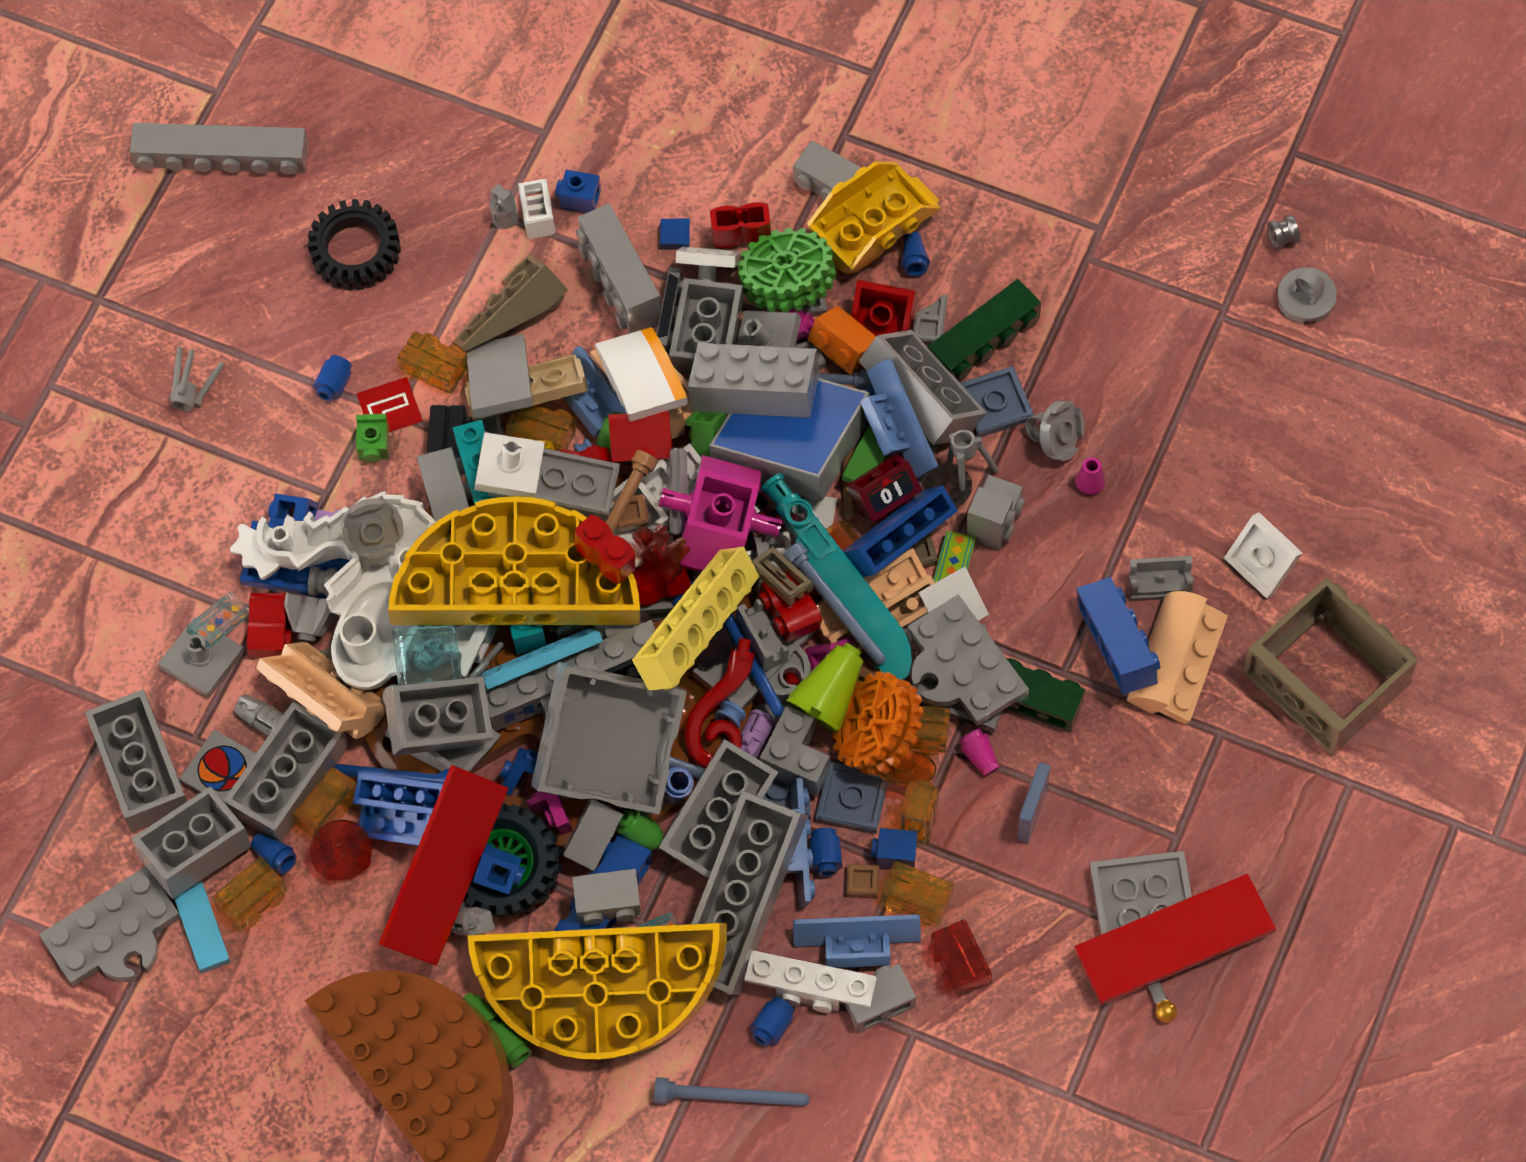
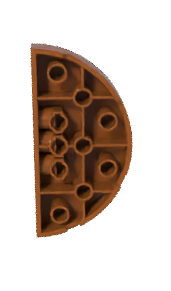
M377 970L358 973L332 982L305 1000L424 1162H496L499 1153H502L510 1131L514 1102L513 1080L509 1073L504 1047L497 1033L483 1014L467 999L446 986L424 976L396 970Z

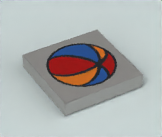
M213 730L179 780L182 784L198 793L211 786L223 801L256 753L220 732Z

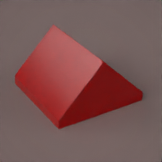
M857 280L851 317L876 337L877 335L911 330L915 314L916 291Z
M669 411L631 422L627 414L608 415L612 462L631 461L637 450L644 451L656 459L670 458L673 441Z

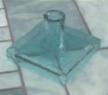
M455 625L393 629L392 637L398 686L462 679Z

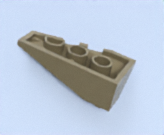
M529 253L503 279L506 286L498 294H491L486 300L488 304L484 313L480 312L474 315L453 342L466 352L547 311L550 307L557 306L564 299V294L568 289L545 264Z

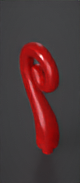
M739 638L737 650L731 649L728 666L724 676L698 700L686 720L684 729L686 750L690 758L702 768H706L713 754L707 752L702 747L700 740L702 724L707 715L736 692L748 678L755 657V653L749 652L751 644L749 639ZM720 719L711 722L706 728L704 736L708 742L715 741L718 734L723 733L728 737L730 743L741 749L742 738L740 731L733 723Z

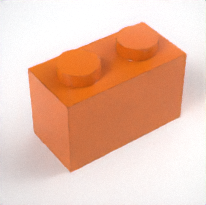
M837 305L815 319L807 340L848 374L852 375L863 368L859 360L876 336Z

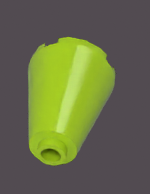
M845 643L843 647L836 645L788 695L786 703L798 711L815 717L816 723L837 733L842 728L863 664V659L859 657L861 651L848 643Z

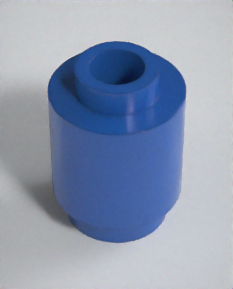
M331 355L328 360L324 361L313 384L316 394L326 401L339 399L352 374L350 370L352 364L341 356Z
M682 767L669 769L663 801L670 804L679 803L692 791L694 781L689 771Z
M833 828L813 830L809 839V849L813 853L811 870L817 872L822 877L833 876L843 867L840 837L836 835V830Z
M773 997L771 1001H767L750 1026L753 1039L763 1046H768L769 1044L777 1045L793 1021L794 1008L788 1002L778 997Z

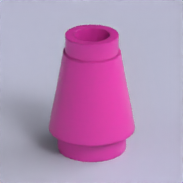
M1093 457L1087 458L1075 478L1077 488L1086 495H1094L1105 486V477L1101 463L1097 458Z
M980 728L968 733L959 740L962 746L960 750L982 772L984 777L1000 768L987 733L983 734Z

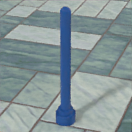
M731 613L725 620L724 625L737 647L739 638H746ZM755 656L750 673L772 714L779 717L782 715L784 708Z
M336 764L333 767V773L336 776L357 778L359 772L444 784L449 769H445L439 772V774L346 764Z

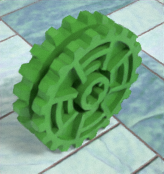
M786 228L784 232L774 230L771 231L769 236H759L757 243L750 242L747 245L748 251H742L740 255L741 261H738V273L742 283L743 294H746L747 300L750 303L755 302L757 308L767 307L768 312L781 309L782 312L788 313L793 308L796 311L803 310V306L806 304L813 306L816 304L815 299H823L827 295L826 289L833 288V280L836 279V268L831 246H828L827 240L824 237L819 239L818 233L813 231L808 234L806 229L800 228L798 231Z

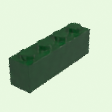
M1016 279L929 344L928 348L956 379H962L971 372L973 366L977 363L990 359L995 350L1001 345L1010 344L1025 327L1031 328L1040 319L1041 302L1019 279Z
M1007 658L1008 662L1028 687L1029 694L1005 709L1071 732L1084 702L1085 689L1081 688L1075 681L1056 679L1045 670H1032L1023 667L1015 659Z

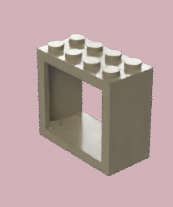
M1325 578L1248 648L1243 674L1333 756L1410 685L1418 660L1409 647L1406 645L1401 646L1393 638L1387 627L1382 624L1378 625L1370 618L1368 611L1362 605L1355 604L1349 599L1345 590L1339 584H1333ZM1319 619L1387 679L1344 720L1277 659Z

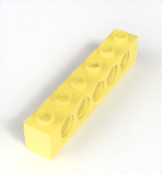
M744 546L722 549L717 552L632 659L649 691L658 689L670 690L676 687L684 673L694 665V660L701 651L708 647L709 641L715 633L723 627L725 620L737 609L739 602L751 591V587L760 576Z

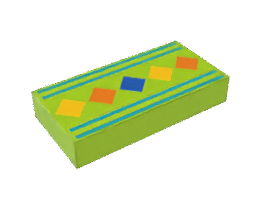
M946 530L933 579L935 583L963 567H966L968 571L976 537Z

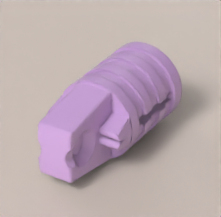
M758 709L751 710L742 728V732H740L742 738L741 749L756 759L764 749L772 728L776 724L775 719L770 714Z

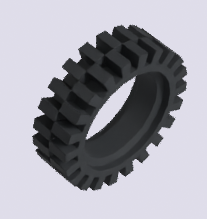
M352 199V206H347L345 200L339 201L340 209L337 210L333 204L328 206L329 214L326 215L323 211L318 214L320 222L314 220L311 224L313 231L309 230L308 249L317 274H321L322 279L326 283L331 280L333 287L339 288L342 283L344 290L351 291V284H356L358 291L363 290L362 283L368 282L370 288L376 286L375 278L383 282L386 279L385 272L392 274L394 271L393 263L398 264V253H401L400 239L394 219L391 220L390 214L387 210L383 212L380 205L375 204L372 208L371 202L368 200H364L363 206L359 205L358 199ZM357 224L365 225L375 230L381 238V244L375 256L367 262L358 265H345L334 260L328 253L330 239L341 228Z

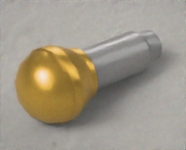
M1159 981L1149 985L1148 988L1156 1003V1017L1163 1023L1172 1022L1177 1017V1007L1167 999Z

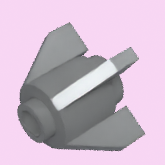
M286 593L284 606L292 632L298 633L297 639L315 642L316 636L323 637L324 633L338 617L337 614L330 612L326 599Z

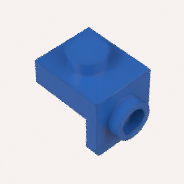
M519 747L512 762L509 760L505 761L498 776L503 778L501 785L509 788L507 794H512L524 770L534 774L538 752Z

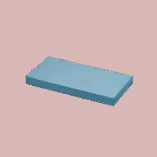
M587 628L488 669L479 677H484L485 689L488 690L601 643L603 640L599 631Z

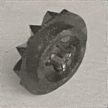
M941 464L927 474L924 481V490L944 486L945 478H948L951 486H956L952 488V493L949 495L955 506L964 505L968 497L971 496L972 480L966 470L965 491L961 492L959 489L958 465Z

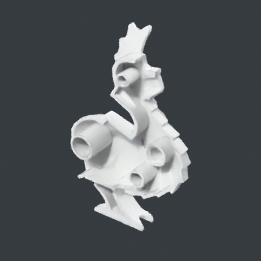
M385 491L370 498L364 496L358 501L374 498L387 501L396 507L403 521L404 534L395 544L396 548L393 552L374 559L363 558L361 554L352 553L345 545L341 534V522L344 514L349 510L347 507H344L330 518L326 515L315 521L314 515L310 511L304 517V521H295L293 517L287 515L283 526H277L274 529L269 527L264 517H261L257 530L245 524L238 526L239 538L230 547L231 554L241 555L243 557V567L255 568L262 580L270 577L281 567L300 571L305 567L314 566L333 559L343 558L349 560L344 567L324 584L329 594L326 601L330 612L340 615L331 644V655L337 674L346 685L360 690L382 687L395 675L409 671L408 662L412 656L417 658L427 670L439 667L448 661L460 660V675L467 678L473 663L480 664L498 629L499 625H460L442 630L436 629L431 625H390L388 606L394 577L404 561L405 554L413 543L436 522L424 510L423 502L405 499L404 495H386Z

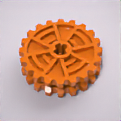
M877 671L875 676L872 674L866 675L864 682L858 681L855 685L842 728L837 733H832V739L836 740L833 746L834 751L839 753L837 758L844 762L845 765L857 768L860 772L872 776H878L880 772L887 774L891 766H899L901 757H907L910 753V745L916 743V731L921 729L922 723L919 722V717L923 715V708L919 707L922 698L916 694L917 688L905 680L896 678L891 673H884L882 671Z

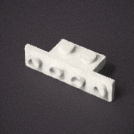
M752 951L744 979L747 983L775 988L776 997L785 1000L791 1006H800V1004L813 1006L814 1010L822 1013H830L831 1010L839 1012L841 1002L870 1008L876 985V977L873 975L758 951Z

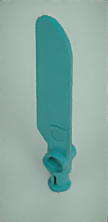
M782 473L774 475L761 486V492L767 494L777 506L776 512L784 521L786 530L797 537L796 543L801 542L808 550L809 563L885 655L886 660L883 664L878 665L874 662L877 668L884 673L888 672L895 675L900 680H905L910 675L912 656L911 646L904 630L815 516L811 505L803 500L798 493H793L784 482L785 477ZM799 512L805 515L806 519L802 522H796L790 516L793 513Z

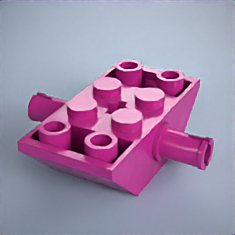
M702 455L693 493L691 492L690 495L663 487L658 507L685 513L684 516L687 517L675 566L702 572L719 550L745 547L750 531L774 538L778 537L782 519L758 514L754 509L760 486V470Z

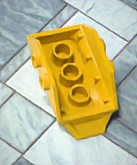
M875 161L868 167L860 168L845 183H838L808 221L807 225L810 233L814 231L818 233L819 239L824 237L827 240L828 246H831L835 267L843 273L852 274L880 257L885 250L891 248L896 243L898 238L906 233L914 232L921 222L939 211L941 207L937 204L939 199L917 177L909 176L896 162Z

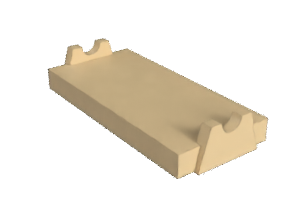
M576 354L529 366L533 405L588 391L580 358H576ZM466 382L467 387L464 389L472 420L486 418L481 417L474 419L471 406L470 385L469 382Z

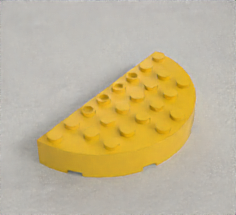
M521 496L497 497L475 502L474 506L461 511L457 509L430 526L413 543L405 554L404 561L394 577L389 595L388 614L390 625H640L639 593L633 573L621 584L614 583L601 573L598 564L589 562L580 555L575 546V528L587 518L576 510L570 511L557 506L556 502L545 499Z
M727 923L467 935L472 967L485 992L484 995L495 1012L511 1029L532 1044L562 1056L578 1059H607L623 1057L652 1048L670 1038L696 1015L713 990L719 976L725 955Z

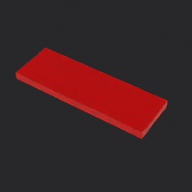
M450 766L379 945L437 966L509 789L508 787L457 766Z
M1247 873L1075 945L1074 951L1100 1004L1104 1005L1270 935L1276 931V927Z

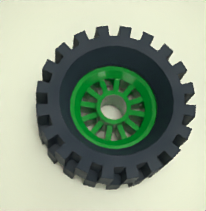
M503 803L487 843L493 845V848L521 857V861L527 859V865H519L525 868L519 886L513 884L508 895L474 883L476 868L464 898L466 900L465 903L471 907L489 910L492 915L498 917L522 916L521 912L527 911L530 913L537 909L535 906L537 903H545L550 897L547 895L548 891L551 888L556 889L558 881L555 880L556 874L562 872V864L559 863V857L562 856L561 847L557 846L556 840L558 838L548 828L549 825L536 814L521 806L514 804L510 806ZM504 838H509L507 847ZM497 840L499 843V848H497L494 844V842ZM516 840L519 841L520 844L514 848ZM523 849H525V854L518 855Z

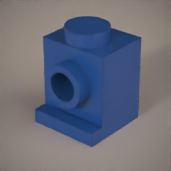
M275 494L274 500L269 505V523L283 525L286 516H291L293 511L295 521H304L303 519L309 511L315 518L319 503L309 498Z
M487 843L473 882L509 895L512 885L519 886L525 868L519 866L522 858L493 848V845ZM497 865H498V866H501V867H504V868H507V869H506V870H500V869H498Z

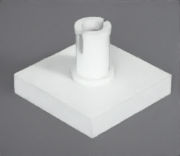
M682 246L676 251L675 263L699 266L698 280L715 282L716 267L735 268L738 265V261H740V251Z
M484 432L474 490L508 496L536 498L545 442Z
M1258 512L1252 515L1224 559L1268 599L1276 593L1303 553Z

